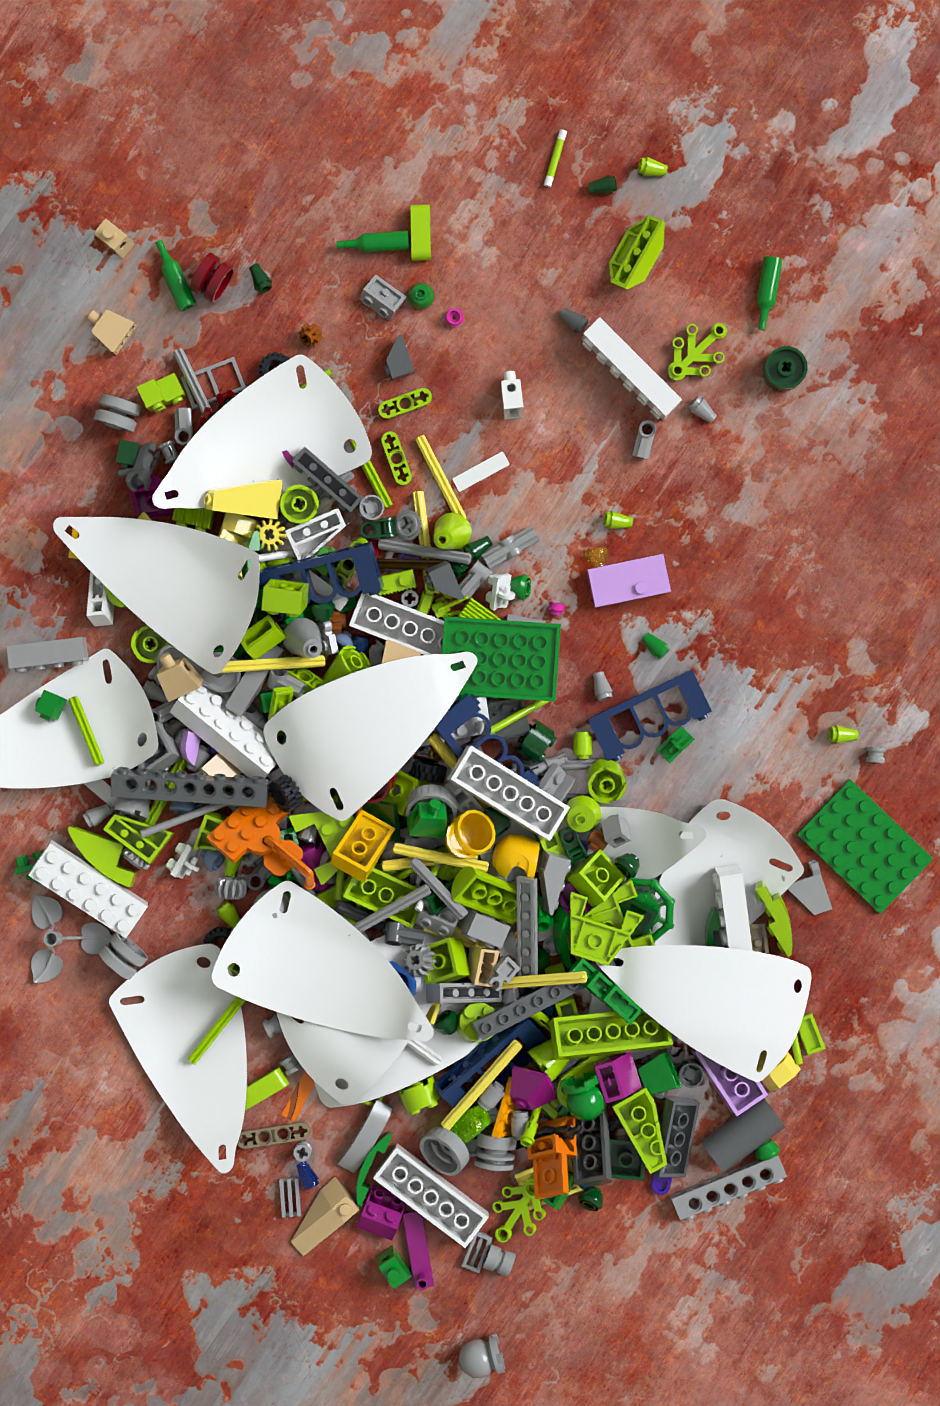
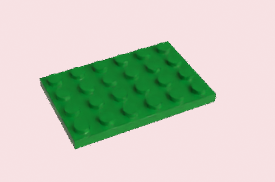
M444 616L442 654L471 652L477 657V664L458 695L467 693L470 696L473 694L479 697L556 702L561 624ZM463 661L451 664L450 666L453 671L466 668Z
M851 779L797 833L813 851L879 914L933 860L919 844Z

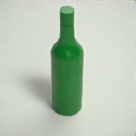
M408 230L364 233L354 240L336 241L337 249L356 248L364 253L409 250Z
M162 240L155 242L162 258V274L179 311H185L194 307L197 303L179 263L169 256Z
M765 256L763 258L757 295V304L760 308L758 330L765 331L768 313L776 303L783 261L778 257Z

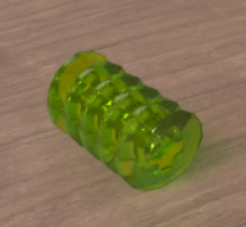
M477 1105L469 1109L451 1128V1131L463 1143H468L489 1125L490 1115L487 1110Z

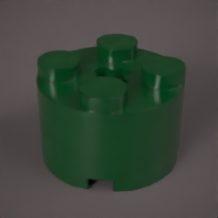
M533 719L534 724H529L530 732L528 735L519 737L517 742L520 745L519 747L515 746L514 751L532 763H541L546 755L544 752L547 747H552L556 741L555 731L537 719Z

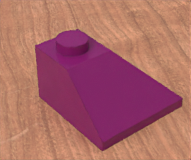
M151 474L152 481L148 489L145 490L144 484H142L135 492L130 490L137 518L143 512L149 518L173 515L175 508H159L153 503V494L163 481L161 478ZM170 491L164 492L166 500L172 499Z
M517 1066L513 1067L510 1097L517 1108L534 1110L558 1098L548 1074Z

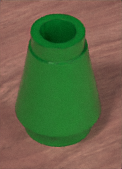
M649 632L641 640L654 658L657 657L659 660L670 650L667 643Z

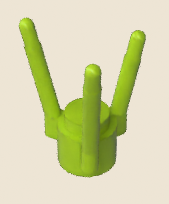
M443 595L435 600L436 603L432 604V609L437 618L443 617L444 619V616L458 615L461 610L449 612L451 611L450 607L467 600L469 597L466 595L464 599H457L448 603Z

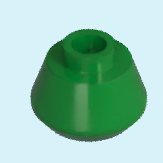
M417 283L409 290V302L417 309L428 308L434 301V291L428 284Z
M526 574L513 577L511 580L510 591L515 593L516 598L525 600L530 595L531 579Z
M769 1139L755 1150V1158L759 1161L770 1160L779 1154L780 1147L772 1139Z

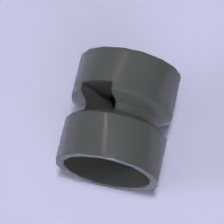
M684 1059L681 1065L679 1064L677 1075L684 1086L694 1088L702 1083L704 1072L697 1061Z

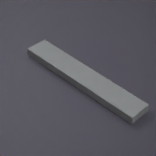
M518 876L516 878L517 965L520 967V970L517 972V976L538 975L537 878Z

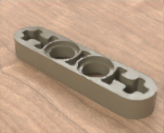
M299 1121L243 1130L240 1133L237 1145L242 1149L304 1140L309 1136L311 1128L307 1122ZM300 1126H302L303 1129H307V1131L304 1132V1135H301L300 1132L294 1133V1137H291L292 1131L290 1127H293V1131L299 1130ZM281 1128L286 1129L288 1137L280 1138L277 1134L278 1130ZM262 1131L267 1132L269 1140L261 1141L259 1133ZM253 1133H256L255 1140L257 1143H254V1139L248 1140L247 1144H245L244 1141H240L243 1135H246L247 1138L253 1137Z

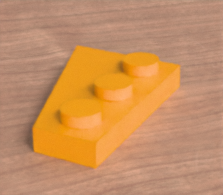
M509 1077L507 1081L505 1095L503 1096L492 1132V1137L495 1138L511 1135L512 1112L520 1111L510 1097L512 1077Z

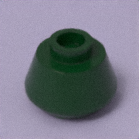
M332 601L326 604L313 602L309 610L314 619H318V622L330 621V617H333L335 604Z
M626 853L615 859L616 867L626 878H634L640 867L639 859L636 855Z
M451 1010L441 1012L436 1017L433 1028L443 1035H452L456 1032L458 1026L456 1013Z
M597 1187L586 1188L578 1196L580 1205L587 1210L598 1211L603 1207V1194Z

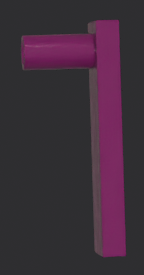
M415 1210L403 1212L415 1289L425 1290L427 1287L434 1286L423 1216Z

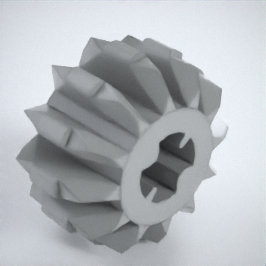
M237 876L219 877L215 884V895L225 899H243L247 892V880Z
M417 944L410 946V950L405 951L407 957L402 960L407 963L404 968L409 969V974L416 977L429 975V970L432 971L434 969L432 963L437 961L432 959L435 953L430 952L431 947Z

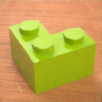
M175 373L158 381L152 379L137 386L146 408L155 413L164 411L166 409L165 406L171 403L176 405L182 402L183 398L186 397Z

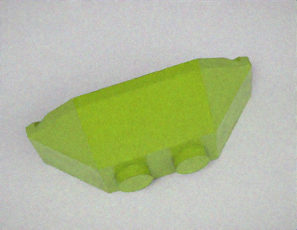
M647 215L643 220L627 229L609 262L612 284L628 290L646 280L664 247L665 222L663 220Z

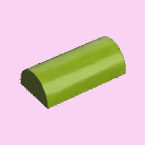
M470 866L464 867L459 871L451 889L453 901L514 925L517 921V885Z
M373 868L364 883L349 875L344 885L342 896L376 912L418 888ZM417 902L388 918L413 928L419 911L415 910Z

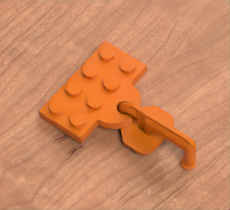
M270 794L266 807L240 806L206 836L207 841L232 863L237 862L248 851L254 855H264V866L273 875L283 876L292 868H295L305 877L304 887L306 889L312 890L315 887L313 871L301 861L303 857L302 849L292 840H281V833L277 824L289 812L281 811V808L277 807L278 804L274 803V798Z

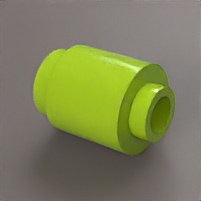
M575 732V737H573V755H577V759H589V755H593L590 732Z

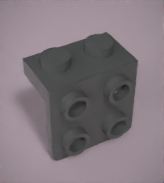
M486 699L491 726L525 707L524 699ZM527 715L495 734L503 739L528 735L530 728Z

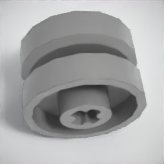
M101 393L98 403L102 407L109 409V411L98 409L93 419L105 424V426L134 433L137 423L126 416L138 417L142 406Z
M116 932L110 938L111 945H104L98 953L111 969L125 979L130 980L137 972L135 966L141 967L148 960V956L134 941Z

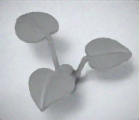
M35 895L32 904V917L34 923L40 929H47L51 925L43 937L45 945L48 946L51 952L47 949H42L33 955L31 960L33 982H47L59 975L63 967V961L59 956L55 955L53 947L59 946L63 940L82 939V949L86 953L94 955L99 954L98 952L104 945L111 943V932L102 924L91 922L82 927V936L63 937L59 931H53L54 923L62 918L63 909L61 904L54 898Z

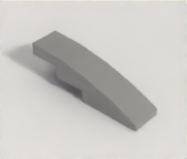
M276 645L258 659L280 658L284 650ZM270 670L246 671L226 703L225 708L241 718L263 688L264 682L269 677Z

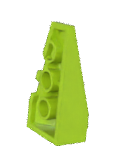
M641 1088L625 1098L610 1102L649 1173L652 1174L666 1166L667 1161L657 1108L647 1088Z

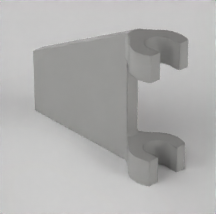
M812 860L808 864L813 875L795 881L788 890L816 915L831 910L832 906L819 864L816 860Z

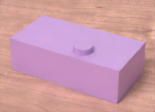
M663 554L587 570L594 608L671 592Z
M694 1048L690 1050L734 1116H739L768 1095L760 1082L752 1081L731 1071Z

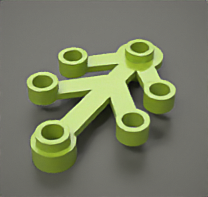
M722 323L715 324L711 329V334L695 348L698 327L695 324L688 325L686 328L688 335L687 357L682 361L681 348L684 346V340L680 337L675 338L672 342L674 362L668 367L669 377L679 381L686 375L709 376L711 369L708 365H703L700 368L688 366L692 362H714L721 364L724 361L725 356L722 352H716L715 354L701 353L716 339L720 340L725 337L727 333L726 326ZM694 327L695 333H690L689 328ZM716 328H722L723 332L718 334ZM676 340L681 341L682 345L680 347L675 345ZM716 355H721V356H722V360H721V361H717V360L715 359V356H716ZM676 367H679L681 369L680 374H676L674 372V369ZM707 368L708 374H702L701 369Z
M534 1178L528 1179L523 1186L513 1187L512 1185H506L502 1189L504 1197L510 1198L515 1194H524L522 1199L507 1202L497 1200L493 1203L492 1208L496 1213L515 1209L506 1224L500 1226L495 1232V1237L499 1242L504 1243L511 1238V1229L521 1214L524 1223V1233L531 1236L536 1232V1226L531 1221L528 1208L530 1199L534 1208V1219L541 1221L546 1216V1211L541 1208L540 1200L535 1199L534 1190L531 1189V1185H534ZM506 1189H509L511 1191V1194H508L506 1192ZM496 1204H500L501 1209H498ZM537 1211L542 1213V1217L537 1215ZM528 1226L532 1228V1232L528 1231ZM502 1230H505L507 1232V1235H504L502 1233Z

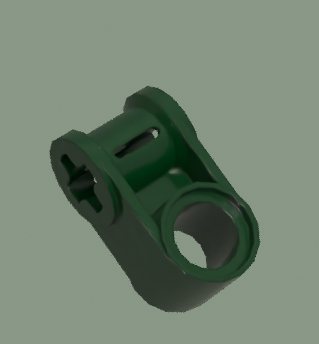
M395 517L362 523L360 526L361 536L365 539L397 537L394 530ZM366 525H371L374 528L372 535H365L363 533V528Z
M569 827L560 829L558 836L567 858L571 860V866L582 858H588V854L576 831ZM571 832V840L564 841V834Z

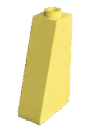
M271 479L210 489L204 498L205 509L277 519L282 481Z

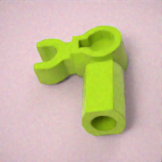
M425 580V590L422 592L416 609L428 614L435 597L434 593L440 594L442 592L436 591L432 586L429 587ZM442 593L446 598L452 599V596Z

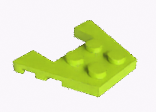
M323 811L289 816L295 832L315 824L331 858L333 852L355 821L353 815L345 821H339ZM331 861L314 869L321 885L339 870L330 864Z
M629 879L613 891L605 902L594 906L583 914V917L620 929L624 917L619 903L637 897L632 879ZM651 933L635 939H631L629 936L622 948L653 946L655 943Z
M571 892L570 953L608 966L629 936L634 932L637 925L642 921L644 915L626 910L621 928L618 929L582 917L588 897Z

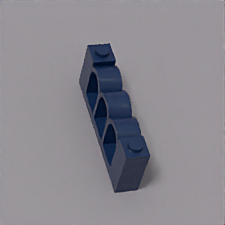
M372 541L263 568L260 570L259 577L263 589L270 579L284 580V574L301 571L304 583H309L307 605L311 600L319 604H326L332 601L337 593L343 597H353L362 590L363 594L368 593L369 596L376 595L384 587ZM348 558L353 559L359 579V586L357 588L347 589L341 585L334 562ZM327 565L333 586L332 594L323 596L315 591L308 568ZM286 613L270 614L271 617L277 616V618L287 616Z
M689 670L587 720L605 758L608 761H618L623 758L624 749H633L639 746L644 739V735L653 738L659 737L667 730L668 723L674 726L685 725L691 717L694 720L698 718L701 721L708 718V713L712 712L693 670ZM675 686L678 687L687 706V715L679 722L669 719L658 697V694ZM652 697L663 718V726L656 733L645 731L633 706ZM629 709L639 730V738L630 745L620 742L609 720L610 717Z
M465 693L450 706L435 727V730L458 759L464 749L460 747L451 734L469 719L479 717L484 723L483 732L467 746L477 748L490 738L497 739L500 743V751L493 760L498 763L508 759L513 760L517 768L516 774L535 786H539V783L536 781L539 778L532 769L530 771L524 768L521 760L514 755L508 754L505 740L491 732V723L486 716L478 713L481 710L478 706L480 702L473 694L470 696Z
M526 1018L495 1034L488 1040L482 1041L433 1085L440 1096L454 1108L470 1090L463 1087L462 1084L476 1072L482 1076L486 1072L482 1066L496 1054L500 1056L503 1052L502 1049L517 1036L524 1042L521 1050L492 1081L493 1083L495 1081L501 1085L507 1083L509 1077H512L514 1066L524 1067L531 1062L532 1058L528 1051L550 1039L531 1018ZM477 1100L464 1113L463 1117L465 1119L480 1107Z

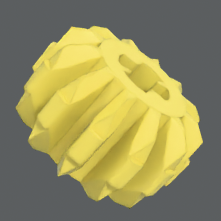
M271 518L269 519V525H267L265 520H262L261 522L264 527L256 525V528L260 530L259 539L262 542L260 549H264L267 545V551L271 552L273 545L274 549L278 550L277 543L284 545L280 538H287L286 534H280L285 530V527L278 528L280 526L279 521L273 526V519ZM271 530H273V535L275 537L273 539L269 538V540H267L268 536L266 535V532H271Z

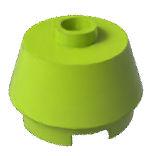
M582 795L574 797L567 802L566 805L570 808L564 816V820L571 829L576 832L587 833L597 828L600 824L602 813L599 804L594 799Z

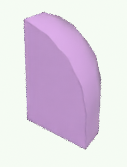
M184 731L180 741V752L187 763L195 766L201 738L193 732Z

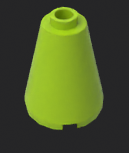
M454 512L446 513L435 523L434 543L441 549L457 551L464 548L471 539V524L461 514Z
M347 645L339 651L322 679L329 683L346 675L370 668L371 664L362 651L358 653L355 650L356 647Z
M552 1039L528 1051V1054L536 1062L540 1070L548 1074L551 1082L556 1079L570 1061V1059L554 1060Z

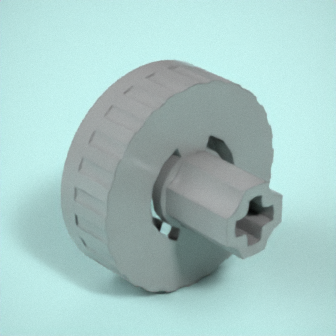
M429 782L428 785H422L412 790L407 798V818L417 803H430L432 799H437L445 804L447 814L446 828L457 817V798L449 789L437 783Z
M436 1126L431 1128L420 1141V1150L425 1160L435 1170L444 1175H457L469 1162V1152L464 1144L467 1138L462 1129L455 1127L450 1131L447 1128L444 1129L443 1127Z

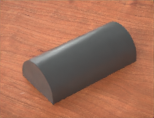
M677 1096L665 1097L660 1131L667 1165L653 1172V1175L657 1177H686L700 1102Z
M763 1098L739 1116L732 1117L701 1140V1143L718 1167L725 1173L783 1130L785 1125L765 1098Z
M604 1102L603 1111L596 1119L582 1121L575 1118V1127L578 1125L583 1127V1133L576 1135L577 1156L573 1157L575 1185L598 1186L612 1182L607 1103Z

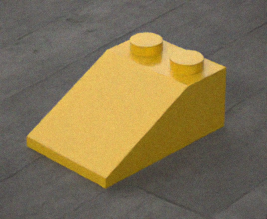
M361 810L333 852L330 864L364 883L375 867L395 828Z

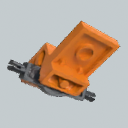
M565 1116L538 1124L534 1136L535 1143L531 1147L521 1145V1141L516 1143V1150L525 1148L528 1159L533 1160L535 1199L541 1200L569 1193L567 1158L577 1156L576 1135L583 1133L581 1125L575 1127L574 1117Z

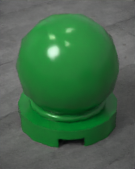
M594 1071L582 1072L583 1076L574 1078V1075L561 1082L562 1092L568 1094L566 1099L568 1110L573 1117L582 1121L596 1119L604 1108V1096L601 1089L596 1086L599 1080Z

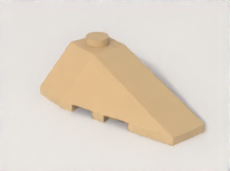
M336 1177L332 1178L320 1189L291 1240V1243L303 1256L343 1225L360 1209L357 1200Z

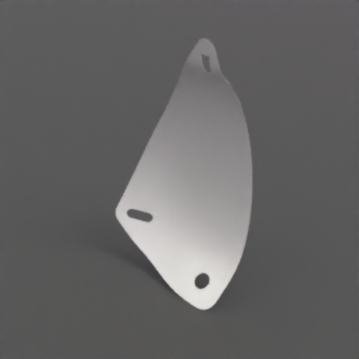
M471 652L421 655L383 663L346 675L302 695L281 709L265 724L264 738L278 766L285 775H288V777L292 778V781L296 782V787L300 789L298 791L321 811L339 821H345L400 770L430 735L470 677L477 664V657ZM460 661L464 662L466 668L453 671L450 667L451 664ZM280 730L286 734V742L284 744H279L277 741V733ZM331 788L337 790L343 803V810L341 811L336 808L330 795Z
M723 799L711 801L689 822L690 824L702 826L707 833L706 839L684 858L663 872L659 880V884L675 899L673 911L674 927L655 942V945L705 946V926L709 912L712 907H716L720 911L715 901V892H718V890H716L712 878L716 867L738 864L743 873L749 924H752L765 911L764 907L766 906L763 900L759 901L754 891L756 890L757 882L763 880L772 896L778 892L782 895L803 874L804 868L794 850L774 827L750 810ZM725 811L730 813V818L719 820L716 818V814ZM682 832L680 835L682 839H694L693 832ZM774 858L793 867V870L789 872L771 865L769 860ZM655 892L654 896L659 899L660 896ZM662 906L660 909L661 917L664 919L666 918V906ZM657 922L654 926H652V933L658 930L663 924ZM719 930L713 931L715 947L725 948L723 941L720 939Z
M284 881L271 889L243 916L226 940L212 972V981L218 988L262 1007L318 1025L367 1036L420 1042L429 1041L434 1035L433 1027L416 1003L405 982L382 953L336 911L291 881ZM289 891L291 898L287 912L281 913L280 904L283 893ZM276 913L277 918H273L272 914ZM231 963H236L240 967V972L235 977L228 974V966ZM413 1022L422 1025L420 1033L409 1030L408 1024Z

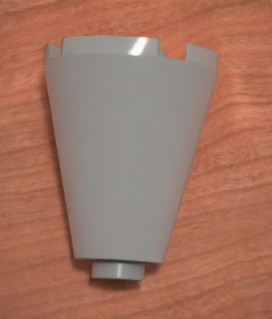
M294 619L284 629L283 633L286 639L283 640V643L290 653L297 656L315 658L322 652L320 630L316 623L310 619Z
M128 779L130 785H137L134 779ZM116 797L111 811L117 814L122 811L126 817L148 820L150 799Z

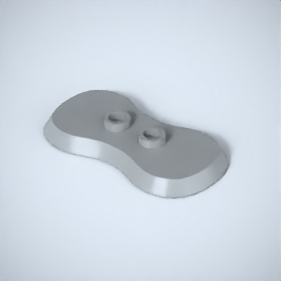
M173 645L164 646L158 653V672L163 666L159 658L166 653H170L174 661L185 657L204 679L201 685L213 691L228 693L235 690L240 682L241 672L211 674ZM215 652L213 655L214 657H219L223 652ZM232 656L229 661H237V660H236V658H234V657Z

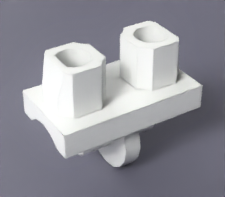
M507 573L489 576L488 583L493 587L492 591H488L486 594V601L490 603L491 610L506 608L509 600L515 598V593L510 591L512 575Z
M178 843L175 852L181 855L179 860L171 858L166 864V867L171 871V875L183 879L184 875H190L192 870L198 872L200 868L196 863L199 859L195 856L199 850H193L194 846Z

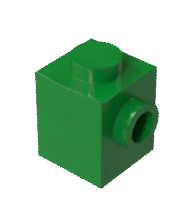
M43 690L41 697L36 701L35 711L40 713L39 717L50 721L52 718L58 721L67 700Z

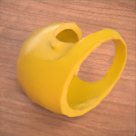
M469 810L463 812L457 818L455 817L446 829V847L451 854L462 859L473 858L483 854L491 848L495 841L494 825L490 818L481 811Z
M509 834L502 838L495 846L492 854V866L503 879L508 876L511 869L515 866L525 870V877L534 878L540 843L521 834Z

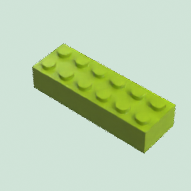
M643 1009L631 1025L614 1012L553 1018L549 1022L555 1061L666 1049L673 1045L671 1032L654 1020Z

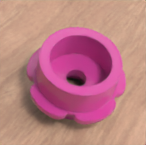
M454 308L449 309L447 315H445L446 323H449L451 327H457L462 324L464 320L462 311Z
M550 602L547 609L550 610V614L561 616V612L565 613V604Z

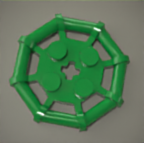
M626 878L622 884L632 879L634 887H650L645 892L637 890L635 887L637 893L635 899L659 911L651 927L657 922L663 925L654 933H652L650 927L647 933H651L655 943L668 930L674 927L673 911L675 899L663 889L655 878L654 880ZM653 889L658 893V895L663 899V901H659L653 895ZM662 906H666L665 919L660 914Z

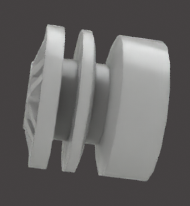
M493 1129L479 1130L477 1132L476 1145L484 1149L475 1152L477 1158H475L474 1165L490 1171L513 1170L514 1162L512 1160H515V1155L507 1151L516 1149V1138L512 1135L495 1138L492 1137Z

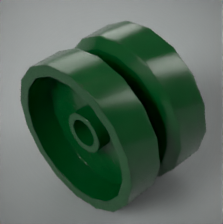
M783 346L773 350L764 361L762 367L763 378L766 384L779 392L790 391L796 388L804 380L808 371L807 360L804 354L791 346ZM783 367L787 368L785 372L782 371Z

